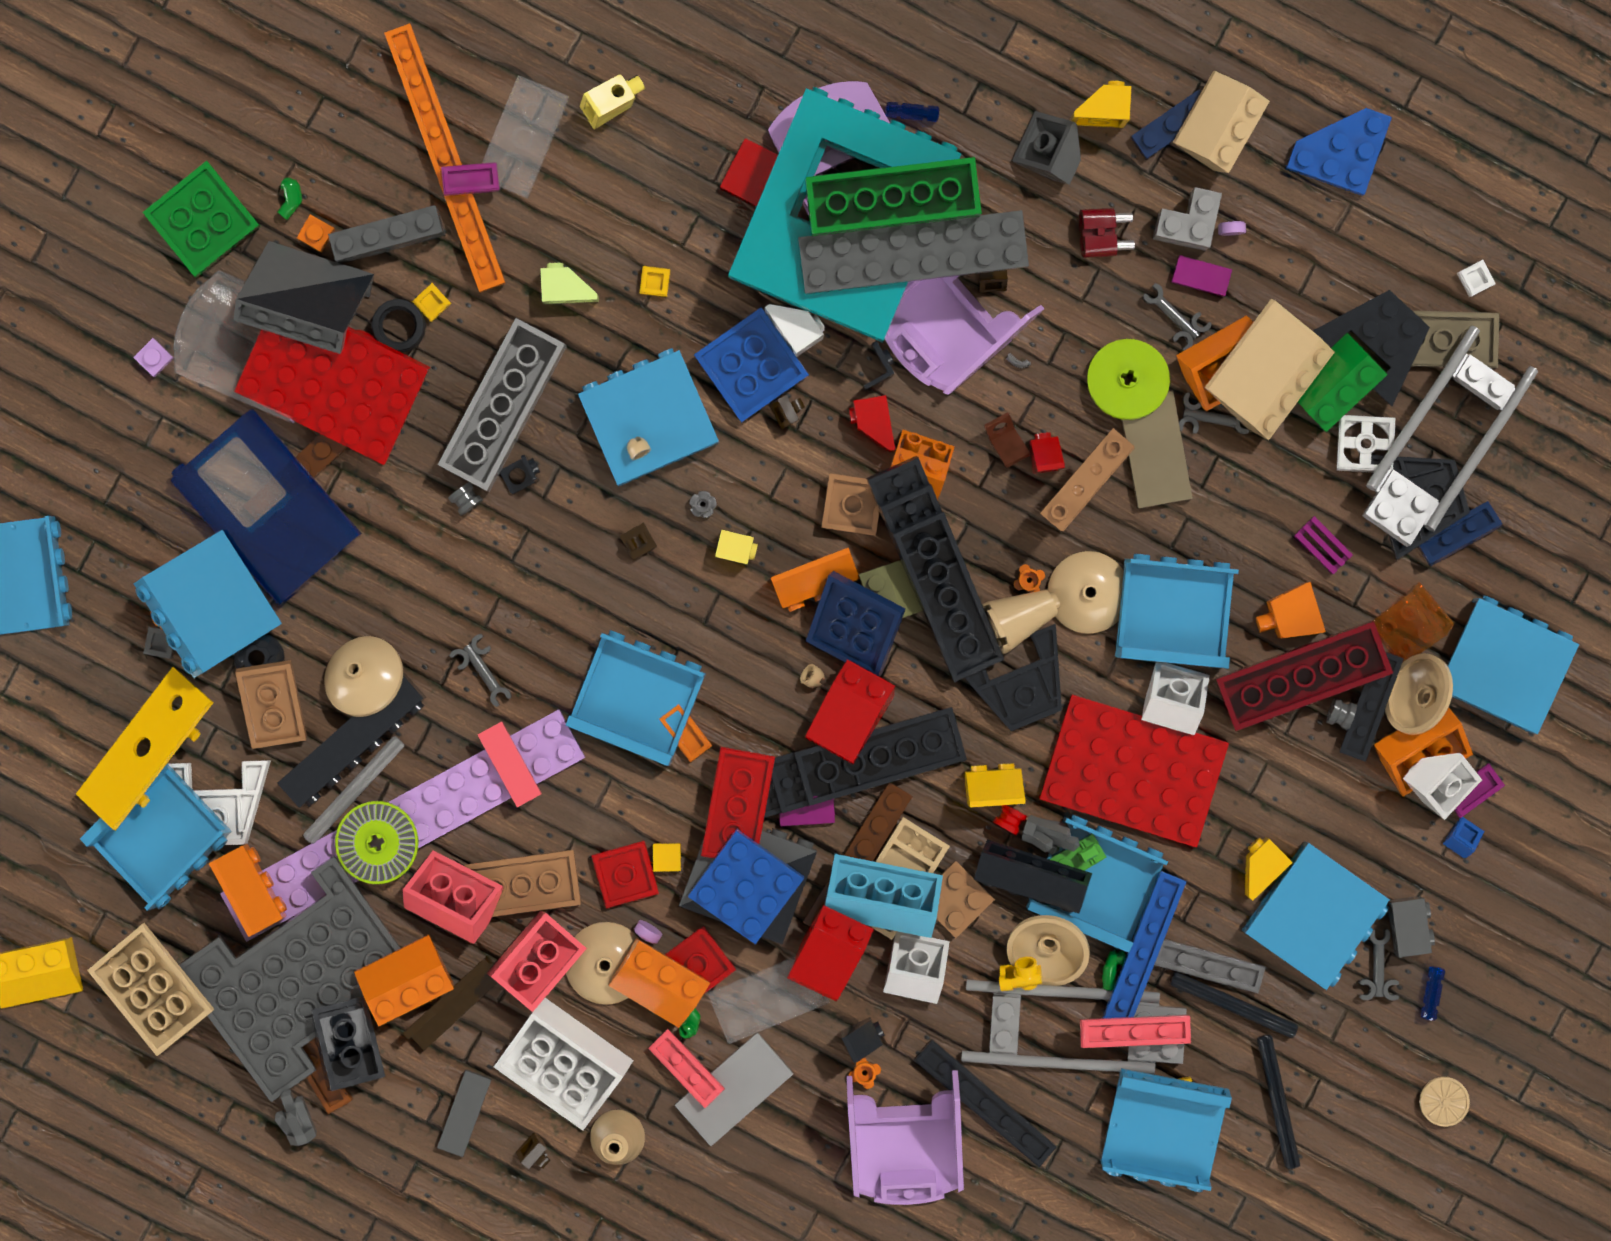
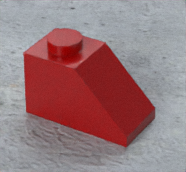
M886 395L854 400V407L849 408L851 424L856 423L857 429L888 452L895 451Z
M1051 432L1035 434V440L1029 441L1033 474L1064 469L1065 463L1058 436L1051 437Z

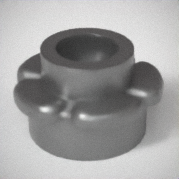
M699 491L697 495L694 494L689 502L692 507L691 512L697 517H710L717 506L715 497L711 496L707 491ZM705 502V507H701L700 503Z

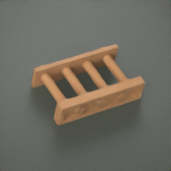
M1113 428L1040 514L1060 531L1064 532L1135 449L1134 445Z

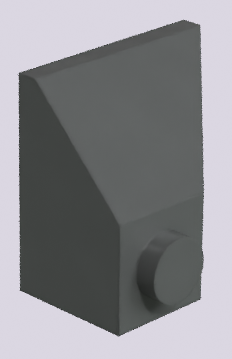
M1035 111L1012 161L1048 179L1070 185L1081 161L1077 124L1070 120Z

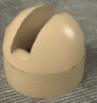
M635 437V439L632 438L627 443V451L632 460L640 459L651 451L648 442L644 438Z
M814 664L808 665L800 677L801 683L810 688L820 687L822 684L819 682L825 679L823 671Z

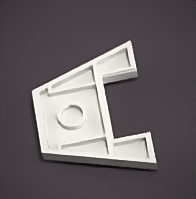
M271 760L242 761V789L193 790L232 831L226 837L228 842L225 845L248 843ZM169 763V766L192 789L191 763Z

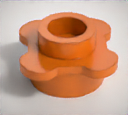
M1026 564L1020 566L1019 577L1014 581L1015 589L1019 591L1023 589L1029 593L1040 591L1039 586L1041 581L1045 579V573L1042 570L1030 569L1029 565ZM1027 578H1032V582L1028 583Z
M864 1057L856 1062V1066L849 1073V1076H852L853 1082L857 1081L864 1088L870 1089L874 1086L873 1081L876 1075L880 1074L881 1068L879 1064H872ZM866 1070L868 1073L863 1075L862 1072Z

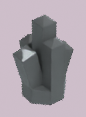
M1030 815L1023 830V841L1032 843L1042 851L1049 852L1052 855L1058 852L1060 847L1074 852L1080 846L1079 838L1071 835L1068 824L1064 822L1045 820Z
M285 1090L281 1093V1100L286 1112L284 1110L276 1112L275 1121L286 1134L290 1145L300 1146L309 1143L316 1137L317 1131L303 1096L294 1098L291 1090Z

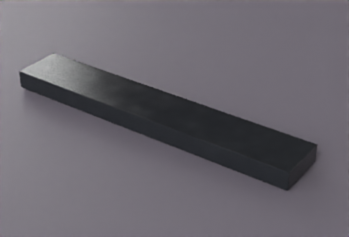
M933 1039L915 1057L914 1061L948 1090H953L952 1071L958 1070L960 1100L1036 1166L1040 1167L1057 1148L1052 1141Z

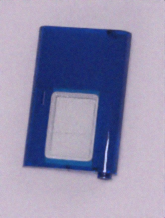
M254 409L241 416L187 465L182 463L171 472L173 478L170 480L172 484L215 533L221 530L224 531L248 571L279 606L293 597L307 580L362 534Z

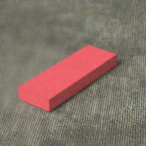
M503 721L478 734L480 741L517 807L542 794Z
M667 1029L648 1048L704 1108H707L725 1090L723 1085L670 1029Z

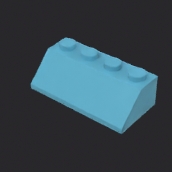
M835 854L825 906L868 926L932 938L937 919L943 875Z

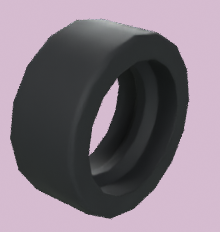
M393 299L386 301L378 307L373 315L372 330L376 340L401 353L414 349L425 336L426 323L424 315L417 306L407 300ZM405 310L414 318V333L406 341L395 342L384 334L383 320L391 311Z

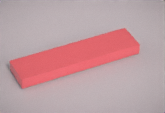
M1190 1015L1080 1019L1081 1047L1191 1043Z

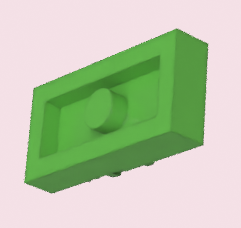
M1091 833L1079 840L1080 846L1074 852L1064 849L1049 859L1085 871L1107 857L1095 836Z

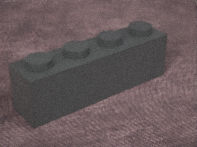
M434 205L328 234L335 261L344 264L443 237L446 234L439 209Z

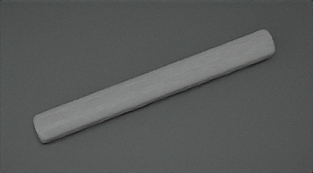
M394 736L305 831L303 836L308 842L314 844L403 749L404 743L398 737Z

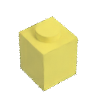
M721 530L715 557L748 565L749 559H755L758 544L753 543L754 537Z

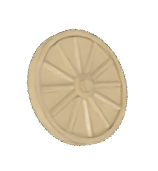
M1438 1077L1429 1081L1424 1086L1420 1094L1419 1103L1423 1115L1431 1123L1448 1127L1464 1119L1469 1110L1470 1098L1466 1088L1456 1079Z

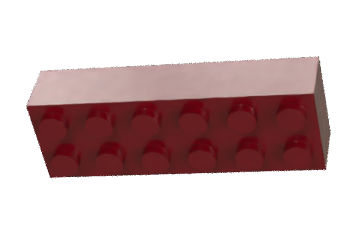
M1371 620L1216 677L1215 679L1234 729L1238 731L1391 675L1393 671L1375 623Z

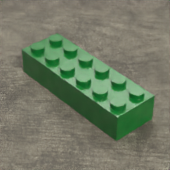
M975 157L805 178L812 237L980 217L982 214Z

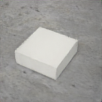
M1484 260L1457 273L1469 297L1495 285Z

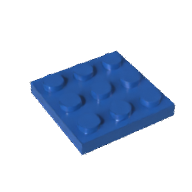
M762 307L694 354L741 423L809 376Z
M736 829L689 892L688 897L756 944L804 880V876Z

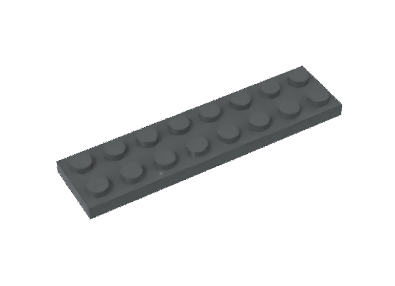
M1022 210L964 219L813 237H798L805 294L1029 267Z

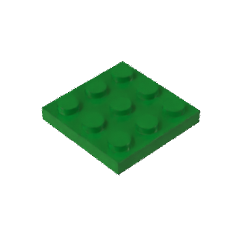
M205 161L142 212L196 278L260 227L259 223L208 161Z

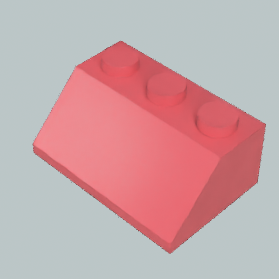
M433 850L402 890L404 908L474 944L489 925L503 886Z
M540 910L486 974L533 1012L587 948L547 913Z

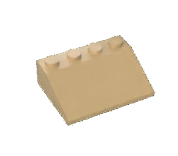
M1271 299L1205 386V389L1247 429L1269 440L1335 352L1311 329L1278 302Z
M145 923L87 970L156 1056L169 1048L215 1010Z

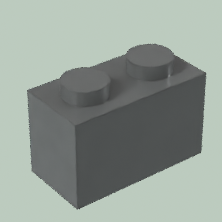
M1420 896L1389 900L1387 905L1389 906L1388 914L1394 955L1400 958L1432 953L1431 946L1435 945L1433 930L1428 927L1427 919L1431 918L1429 902H1425V898Z

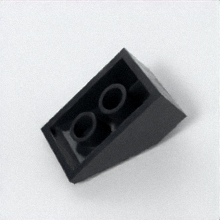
M364 996L311 1010L327 1091H334L385 1077L369 1007Z

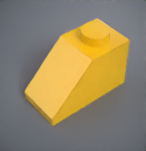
M1267 837L1263 840L1261 838L1256 839L1248 847L1250 852L1246 855L1245 895L1252 901L1292 864V861Z

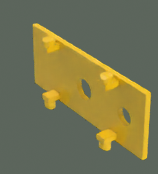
M172 667L83 783L76 795L116 831L136 804H139L142 808L147 806L150 799L144 793L185 739L188 737L195 742L199 738L201 733L195 726L214 702L181 672ZM181 696L183 700L182 706L178 710L173 711L172 702L175 698ZM147 738L151 743L150 750L145 756L139 757L136 751L137 746L141 740Z

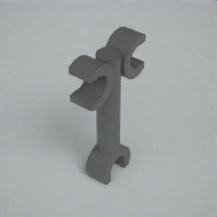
M1155 283L1152 288L1156 290L1157 297L1151 299L1147 294H1144L1142 296L1143 301L1150 305L1156 304L1182 330L1173 336L1172 341L1175 342L1179 337H1184L1187 340V345L1182 351H1185L1192 347L1193 340L1200 333H1204L1211 328L1212 323L1209 322L1205 327H1199L1197 319L1202 315L1200 312L1194 314L1189 322L1163 297L1162 287Z
M1190 393L1183 395L1182 402L1185 407L1183 418L1179 420L1180 431L1183 430L1185 422H1190L1193 426L1192 434H1196L1199 430L1198 421L1234 427L1240 434L1249 433L1248 429L1240 427V421L1235 416L1199 410L1202 407L1199 401L1196 405H1192L1189 403Z
M478 634L472 639V643L463 649L452 651L449 656L453 658L457 654H461L464 657V662L457 667L459 670L466 668L471 661L491 691L490 699L492 704L498 707L500 704L496 696L499 692H503L508 699L512 695L507 688L500 687L479 654H487L492 648L488 646L485 649H479L477 642L484 636L483 634Z
M1374 929L1369 937V940L1374 943L1373 982L1366 978L1359 980V984L1369 986L1368 993L1358 994L1360 999L1369 1000L1373 997H1385L1389 1000L1399 999L1397 994L1388 993L1389 986L1399 985V981L1395 979L1384 981V945L1390 939V931L1388 929L1383 930L1384 935L1381 939L1375 938Z

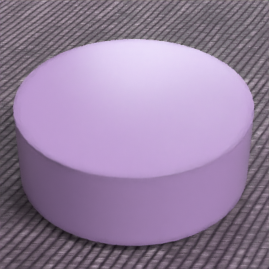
M1243 221L1219 223L1218 234L1222 236L1246 234V223Z
M639 920L634 928L635 933L639 937L652 944H657L662 937V933L656 927L643 920Z

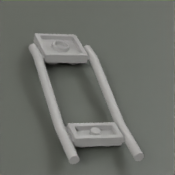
M1470 326L1443 371L1366 485L1368 489L1375 491L1376 494L1362 516L1406 547L1412 544L1423 525L1429 531H1435L1446 511L1509 420L1538 373L1536 368L1529 366L1515 388L1514 384L1472 355L1466 354L1480 332L1475 326ZM1453 377L1456 382L1495 409L1501 410V412L1441 501L1438 502L1436 498L1394 469L1391 470L1390 467L1450 378Z
M967 979L966 990L992 992L994 995L990 1053L962 1051V1062L1120 1072L1121 1068L1154 1075L1155 1062L1183 1064L1184 1044L1129 1046L1128 1061L1017 1055L1021 995L1109 1000L1113 990L1037 985L1033 990H1024L1020 987L1014 988L1012 991H1001L999 982ZM1144 991L1134 1017L1186 1015L1187 1008L1159 1006L1160 992Z

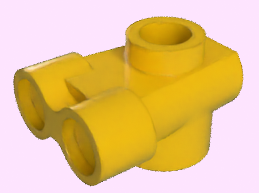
M1033 957L1019 958L1016 960L1015 966L1001 965L999 976L1000 990L1012 991L1014 988L1020 987L1024 990L1035 989L1037 985L1042 984L1041 965H1037V961Z

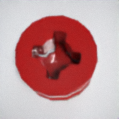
M1002 805L1000 816L995 817L993 822L1017 835L1020 831V823L1024 822L1028 816L1009 805Z

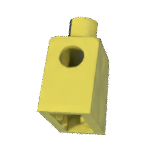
M621 74L584 93L580 108L595 130L629 109L635 100L634 95L645 89L644 84L638 75L625 81Z

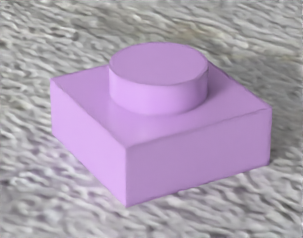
M154 338L133 357L153 377H156L174 359Z

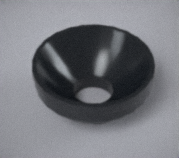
M268 634L261 636L237 651L234 655L237 669L253 666L249 661V656L254 650L263 652L265 656L263 664L285 661L282 645L277 639Z

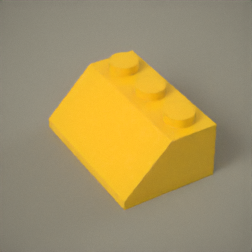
M72 937L0 952L1 1009L83 991Z

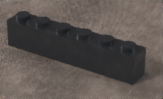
M403 673L400 689L389 705L369 716L351 717L277 784L299 808L305 804L308 807L312 806L321 798L319 792L327 786L331 789L342 779L339 776L341 772L346 768L351 771L363 761L360 756L366 750L372 753L383 743L380 738L388 731L392 735L402 727L404 723L401 720L408 713L414 716L425 706L422 701L427 697Z

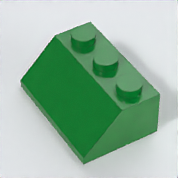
M1348 333L1331 347L1335 353L1298 401L1325 432L1335 425L1388 375Z

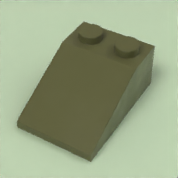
M901 560L859 574L863 587L906 608L902 618L922 611Z

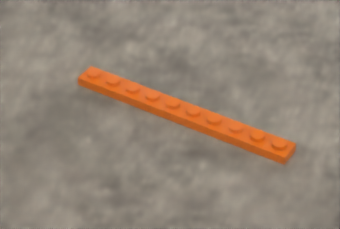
M409 23L387 31L384 34L443 192L441 167L462 165L413 28ZM474 195L444 196L479 292L481 293L506 284Z

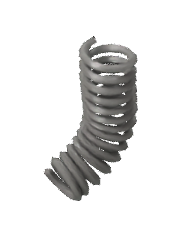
M1011 353L1006 358L1013 366L1015 365L1019 369L1031 365V362L1027 359L1022 362L1015 358L1014 355L1012 356Z

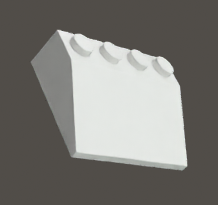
M544 998L532 1012L494 1068L578 1128L584 1130L621 1081L633 1060L547 998Z

